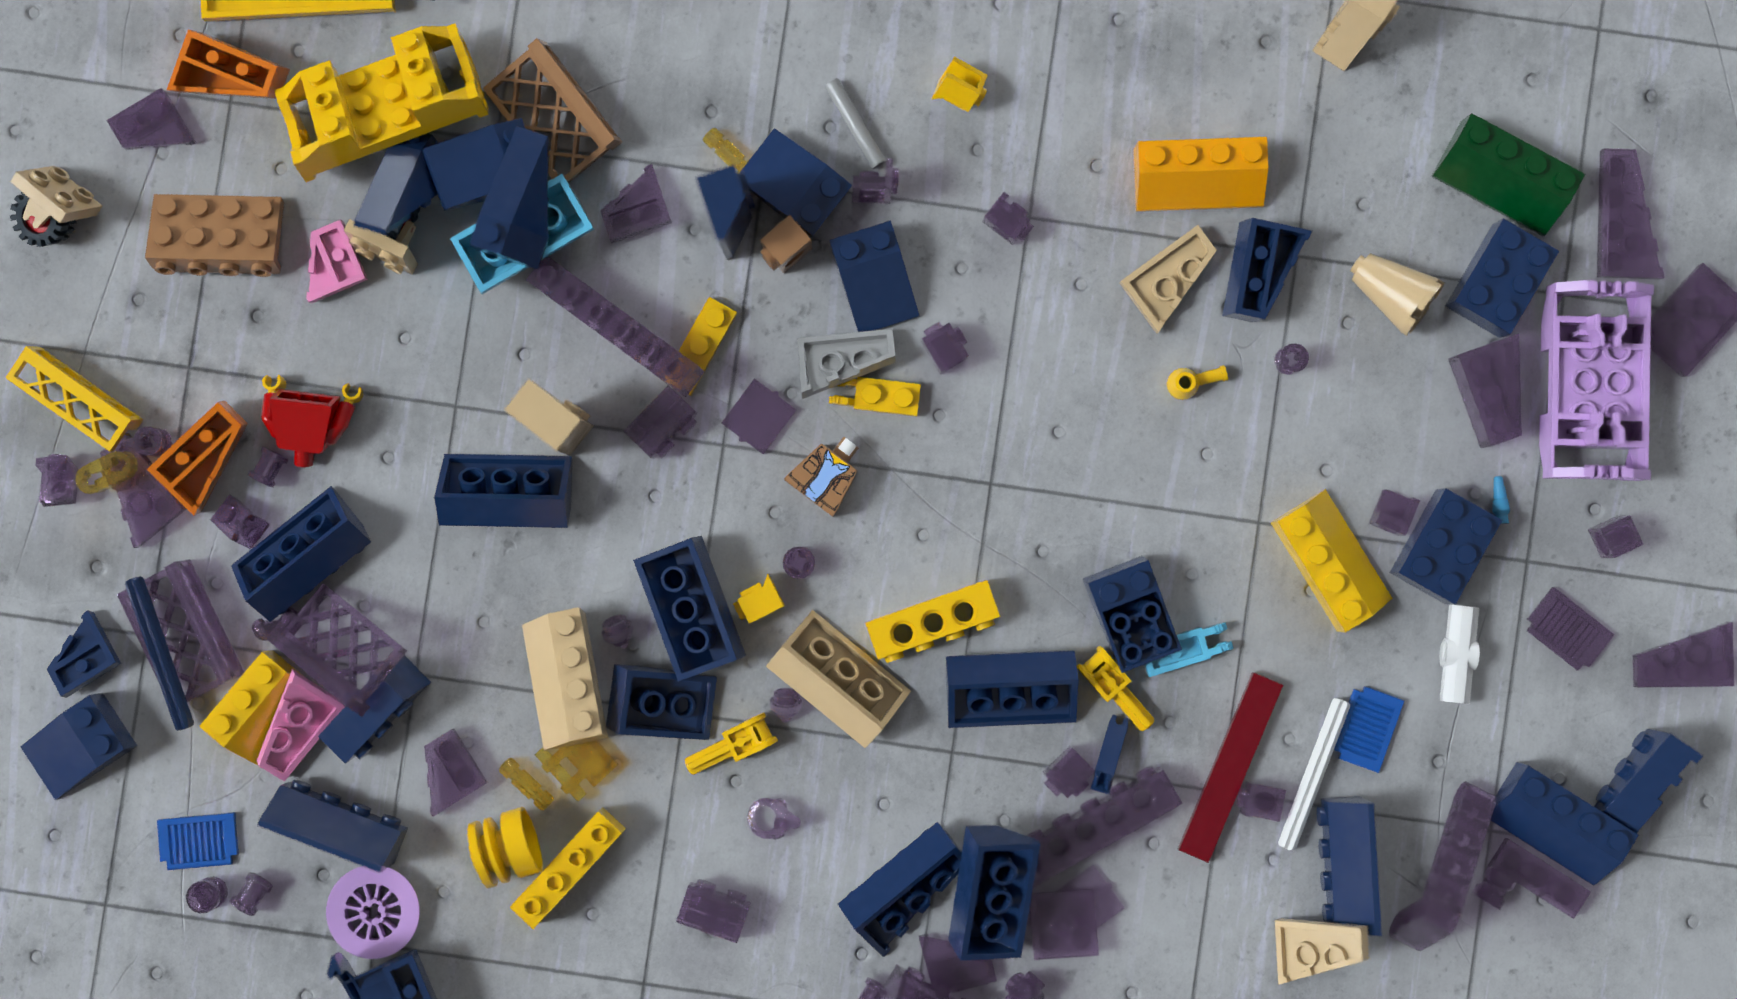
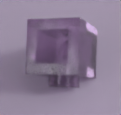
M938 322L924 331L926 336L921 339V343L940 375L968 359L969 355L963 346L967 344V341L959 327L953 329L950 322L944 326Z
M1069 745L1042 773L1048 778L1044 784L1057 797L1063 793L1069 798L1072 794L1077 797L1087 788L1089 783L1086 780L1095 770Z

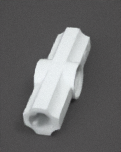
M1449 605L1446 638L1442 640L1439 653L1440 665L1443 667L1440 701L1470 704L1473 670H1476L1480 657L1479 643L1476 642L1479 608Z

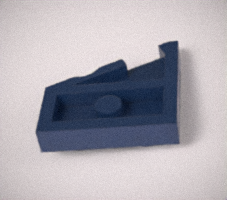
M87 610L81 616L83 619L82 623L74 635L68 636L62 645L60 654L54 657L47 668L61 697H69L122 664L93 611Z

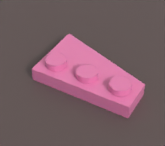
M292 669L257 758L258 766L285 782L320 739L318 736L343 710L345 707L344 702Z

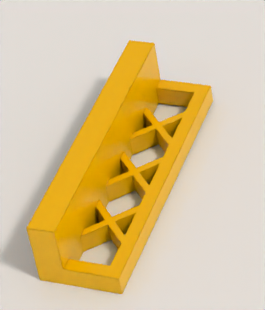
M26 346L5 377L109 452L116 449L128 430H137L144 420L41 347ZM27 363L36 369L38 382L27 383L18 377ZM44 375H46L47 377H49L50 380H45V376H44ZM57 383L60 385L64 400L52 401L48 397L46 384ZM39 386L40 391H38L34 387ZM71 394H73L77 398L71 399ZM83 401L87 404L90 419L79 420L75 417L72 403ZM65 404L66 410L62 408L60 405ZM97 412L100 413L102 417H97ZM110 420L118 426L110 440L101 435L98 421ZM86 423H91L92 428L89 427Z

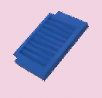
M1364 686L1362 692L1355 689L1352 691L1348 702L1350 709L1334 750L1340 752L1338 759L1379 773L1404 700Z
M235 812L157 820L160 862L167 861V870L232 865V855L239 854Z

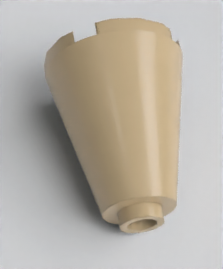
M1371 253L1366 258L1361 255L1350 270L1354 273L1352 281L1398 330L1406 336L1418 325L1429 310L1433 298H1437L1445 284L1439 278Z

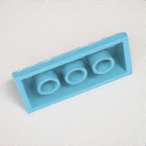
M563 174L548 181L549 240L542 260L594 230L584 208ZM474 224L453 236L450 240L480 293L484 294L529 267L478 251L469 245L476 226Z

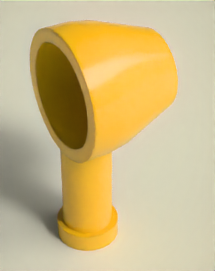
M1222 365L1217 369L1197 374L1188 368H1178L1168 376L1167 390L1176 399H1189L1197 393L1199 386L1221 380L1223 382L1227 381L1226 367ZM1181 377H1187L1190 380L1189 388L1184 389L1180 386L1179 380Z

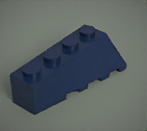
M936 822L905 849L899 851L882 868L875 871L859 887L851 891L838 903V906L854 930L882 957H885L891 950L889 947L890 942L896 936L902 938L910 929L907 923L917 912L923 914L931 905V896L936 891L943 892L958 875L962 850L947 831Z

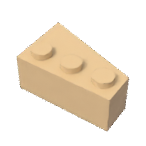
M1345 0L1312 51L1345 71L1370 38L1374 39L1379 31L1381 32L1386 24L1390 23L1400 8L1396 4L1397 0Z
M530 379L526 381L504 409L553 449L571 456L593 428V425L587 421L590 415L582 408L567 399L563 403Z

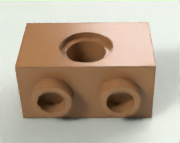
M790 215L760 239L763 248L760 251L762 258L773 271L779 268L783 274L813 249L811 239Z

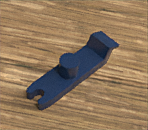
M1112 715L1109 721L1090 788L1105 794L1110 793L1128 729V718H1124L1123 723L1118 725L1116 723V715Z

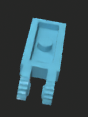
M1226 622L1176 634L1182 650L1144 664L1148 677L1211 659L1212 655L1233 649L1231 641H1224L1208 648L1205 640L1206 636L1220 634L1227 630Z

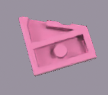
M342 220L335 221L311 232L310 248L312 254L308 267L310 284L306 297L311 304L368 280L360 259L355 252V248L349 243L350 239L344 232L345 224Z

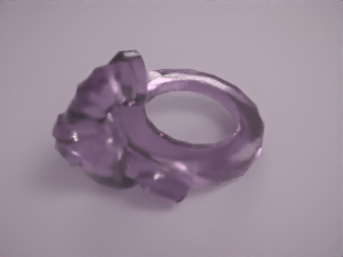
M760 798L750 806L747 814V821L751 831L763 839H779L784 837L787 831L797 829L801 825L799 817H796L787 809V803L781 798ZM761 806L770 807L776 814L774 828L770 831L760 829L755 823V812Z

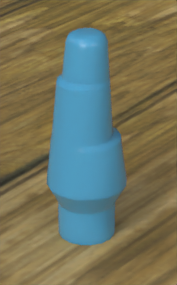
M1495 476L1492 512L1496 517L1503 520L1501 524H1508L1510 505L1507 499L1503 477Z

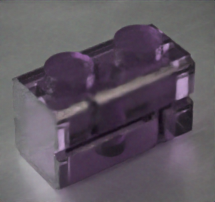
M668 385L623 432L650 458L654 459L658 455L662 459L674 447L671 441L679 433L685 435L695 426L697 421L694 417L698 413Z
M698 879L697 883L690 882L676 923L738 943L751 902L745 900L746 895L730 889L727 894L715 890L716 885L702 879Z

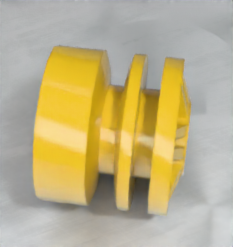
M521 806L501 813L500 829L492 817L484 818L483 825L480 821L468 824L467 837L471 860L481 882L486 888L497 886L498 879L501 883L510 882V866H512L519 878L542 872L543 858L535 827L525 807Z

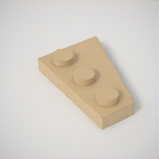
M1199 225L1195 226L1119 282L1156 334L1161 330L1217 251Z
M1285 918L1275 920L1278 985L1369 959L1367 926Z

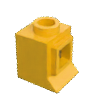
M954 56L940 77L931 99L943 98L958 108L969 112L973 105L978 107L987 93L983 86L988 75Z
M767 574L763 586L759 582L740 592L741 597L737 599V602L733 603L741 621L747 618L749 624L785 606L769 574Z

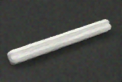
M1334 698L1331 702L1284 825L1278 845L1287 850L1295 851L1344 725L1350 709V704L1344 700Z

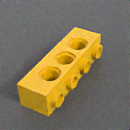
M987 580L867 621L865 624L878 660L885 658L886 663L903 658L904 650L915 647L916 652H920L934 647L933 640L945 636L948 642L965 636L963 630L972 626H976L977 631L994 626V619L1000 617L989 583ZM963 602L970 604L973 610L971 618L967 621H960L955 616L956 606ZM931 613L939 614L943 621L942 627L935 632L928 631L924 626L926 616ZM900 624H907L912 629V637L907 642H899L894 638V629Z
M602 807L509 908L534 929L626 828Z

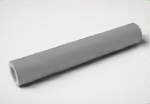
M837 78L826 84V90L871 167L875 169L886 162L885 157L840 80Z

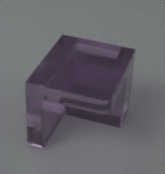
M1387 489L1382 490L1369 524L1396 536H1406L1420 500L1406 498Z

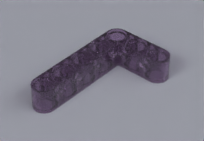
M1467 781L1460 785L1453 798L1422 898L1397 913L1389 929L1390 937L1417 951H1422L1447 937L1455 930L1463 911L1496 804L1495 795Z

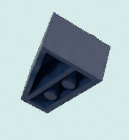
M404 655L376 672L318 737L345 764L355 757L361 760L373 749L374 746L371 742L376 737L378 739L382 738L393 727L391 722L396 717L400 718L413 705L411 702L431 681Z
M1646 729L1645 732L1639 733L1632 743L1633 750L1629 756L1623 758L1615 767L1614 773L1616 775L1610 784H1606L1596 796L1597 803L1594 807L1637 833L1662 805L1663 801L1660 800V797L1669 785L1673 784L1677 787L1682 782L1683 778L1679 774L1692 760L1697 764L1703 757L1702 754L1671 733Z

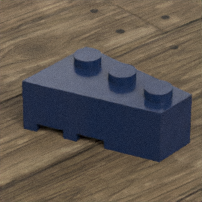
M1250 218L1239 222L1222 316L1248 322L1265 320L1284 286L1283 282L1291 267L1298 260L1299 257L1297 256L1313 231L1257 218Z

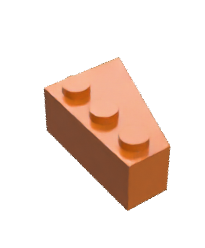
M188 29L167 90L181 93L276 99L274 90L285 85L290 69L204 33Z
M226 401L217 402L147 470L195 516L202 512L248 423Z

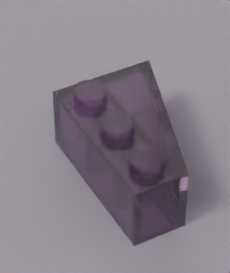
M1519 334L1448 358L1480 448L1493 446L1522 436Z

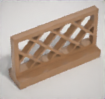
M536 38L527 46L529 49L485 85L483 90L507 121L517 118L518 106L533 108L531 126H525V128L534 132L552 133L551 151H549V176L552 179L559 176L555 171L556 156L572 158L571 170L564 177L570 183L610 149L614 150L619 146L622 141L548 44ZM530 59L538 67L536 81L521 79L522 66ZM515 73V78H509ZM543 75L548 80V82H542ZM503 82L514 83L512 101L501 100L494 90ZM520 84L536 85L534 104L518 102ZM542 86L555 89L557 92L556 106L540 104ZM562 100L565 102L568 108L562 107ZM506 105H512L511 112L506 107ZM539 108L555 110L553 129L537 127ZM561 111L572 112L575 115V131L559 130ZM581 125L588 133L581 132ZM558 134L574 135L572 154L557 152ZM580 136L591 137L599 148L589 156L578 155ZM578 159H584L581 163L577 165Z

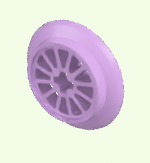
M363 866L349 871L332 888L326 906L328 928L335 941L350 954L365 959H380L400 951L413 937L420 916L419 901L414 888L403 875L389 867L380 873ZM369 884H376L374 897ZM383 885L389 888V891L381 899L380 895ZM359 887H363L366 899L357 892ZM394 893L398 901L387 904L386 900ZM351 896L354 897L361 905L350 903L349 901ZM376 903L379 905L378 912L382 914L372 919L369 917L370 911L366 908ZM397 905L401 907V913L388 910V908ZM348 909L356 910L360 914L349 917ZM387 917L399 919L398 925L396 926ZM362 919L361 924L355 929L351 921ZM365 924L368 925L366 936L360 934V930ZM383 924L392 930L391 934L386 935ZM374 926H376L380 938L372 937Z

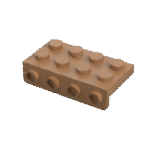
M154 194L145 259L156 272L164 275H172L175 272H188L197 276H203L207 273H221L226 276L248 273L259 277L279 274L281 265L278 262L284 201L282 197Z

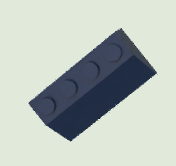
M734 164L696 177L717 240L727 260L734 257L752 220L750 209L755 208L744 172L737 173Z
M444 454L434 496L439 525L568 528L572 501V456Z
M330 486L233 563L231 567L245 602L271 622L279 615L285 613L290 606L304 595L309 594L315 586L329 575L337 572L354 555L362 552L371 543V540L360 520L337 491Z
M702 536L686 539L633 560L678 682L746 656Z
M1075 651L946 656L948 728L1075 723L1077 720L1079 682Z
M1519 762L1515 763L1483 815L1593 886L1624 861L1639 836L1534 768Z
M295 779L292 783L287 782L280 785L257 826L379 873L395 863L408 827L400 825L401 820L394 816L383 814L382 817L370 813L371 808L359 803H353L352 806L341 802V797L328 791H323L322 794L310 790V784Z
M1359 796L1321 798V807H1317L1316 814L1318 825L1322 826L1323 839H1319L1318 842L1319 855L1321 859H1324L1325 871H1321L1320 874L1321 888L1323 891H1326L1327 904L1322 905L1323 920L1330 923L1367 926L1368 936H1382L1374 803Z
M998 825L966 826L948 941L960 961L1021 958L1041 845L1039 840Z

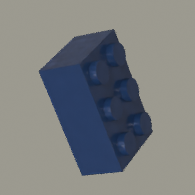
M1503 218L1492 224L1445 307L1498 338L1510 335L1558 255L1559 250Z
M1447 488L1437 489L1389 573L1444 604L1456 605L1503 520Z

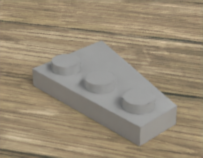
M893 329L797 338L802 399L896 363Z

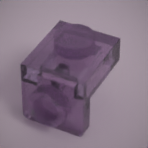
M51 454L48 457L36 458L35 466L42 473L39 502L43 507L76 504L79 470L67 455Z
M230 494L210 519L230 540L249 549L254 547L269 527V523L266 520L256 516L238 498Z
M1246 781L1245 788H1240L1237 807H1241L1240 813L1244 816L1280 822L1286 790Z

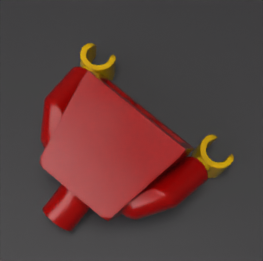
M269 375L264 376L262 385L268 390V393H265L261 414L263 423L271 436L276 439L278 448L294 451L295 466L304 468L313 466L314 453H323L329 446L336 444L347 430L355 410L353 403H358L363 398L362 388H358L357 395L349 397L347 394L351 385L349 383L345 384L342 387V394L345 399L340 402V396L285 390L286 380L280 375L277 376V384L271 387L272 378Z

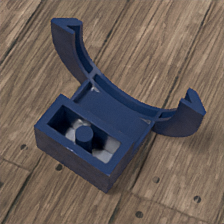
M416 949L357 975L340 952L333 954L327 971L329 980L335 976L343 985L350 999H437Z

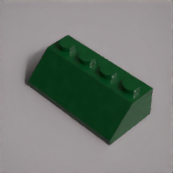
M1471 113L1460 122L1431 177L1544 237L1572 201L1585 174Z

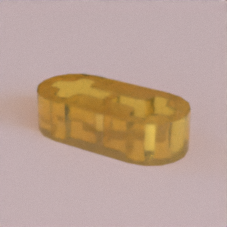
M128 451L111 452L81 467L76 474V485L80 491L87 494L104 492L133 477L137 472L138 462L135 456ZM118 460H125L126 465L122 467L123 471H111L110 468L119 464ZM102 473L103 476L94 481L95 484L89 485L88 479L91 478V474Z

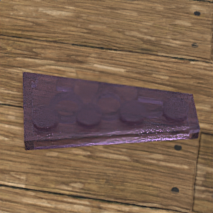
M1604 148L1600 150L1597 277L1656 280L1665 278L1663 267H1660L1657 257L1659 249L1656 238L1653 239L1649 221L1652 218L1650 209L1646 207L1643 191L1645 187L1636 149Z

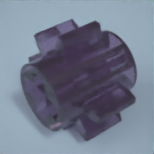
M1030 971L1026 975L1021 972L1016 973L1006 983L1005 990L1009 995L1005 999H1044L1045 995L1041 990L1045 987V984Z

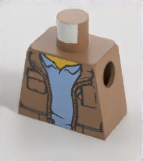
M845 437L841 439L833 451L821 443L784 480L834 517L858 472L848 462L859 448Z

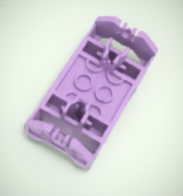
M1585 280L1556 282L1546 286V297L1541 319V352H1549L1548 414L1540 415L1539 449L1543 467V479L1651 480V470H1649L1651 295H1654V285L1631 281L1621 284V281L1611 283ZM1587 295L1596 296V299L1621 297L1626 298L1629 317L1627 315L1600 317L1601 314H1594L1592 316H1557V305L1563 296ZM1555 448L1628 450L1625 466L1585 465V467H1558L1554 460Z

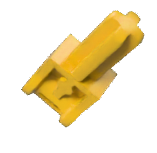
M1101 646L1097 647V652L1084 664L1079 663L1077 669L1106 702L1113 699L1140 731L1148 729L1155 720L1127 687L1132 681L1124 672L1121 673L1117 663Z
M765 712L722 732L723 740L686 757L685 764L688 771L695 775L732 756L735 762L778 742L777 737L772 736L764 720L766 717Z

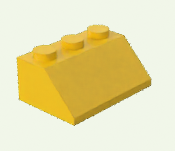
M275 651L261 652L199 727L225 749L258 765L257 758L292 669L296 672L298 671Z

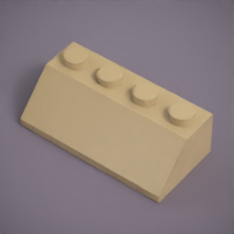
M580 607L549 613L523 624L522 629L544 751L608 738L586 613Z
M814 610L808 614L766 665L768 669L864 748L884 729L911 692L910 689Z

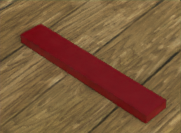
M1254 672L1251 673L1177 848L1179 851L1209 863L1284 685Z

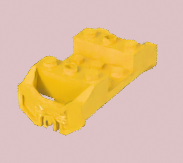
M456 23L448 26H420L391 37L395 51L393 56L341 75L338 74L331 61L328 60L299 71L286 85L274 90L277 103L288 129L292 145L290 153L293 164L305 182L314 180L318 173L474 115H478L479 118L488 115V104L481 89L477 70ZM453 45L462 69L459 72L465 87L449 92L442 78L435 52ZM306 99L318 141L311 143L308 131L305 129L295 103Z

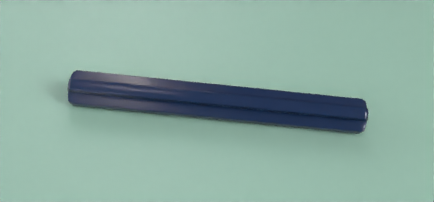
M142 576L131 578L125 582V587L174 727L177 731L190 728L194 725V720L145 580Z

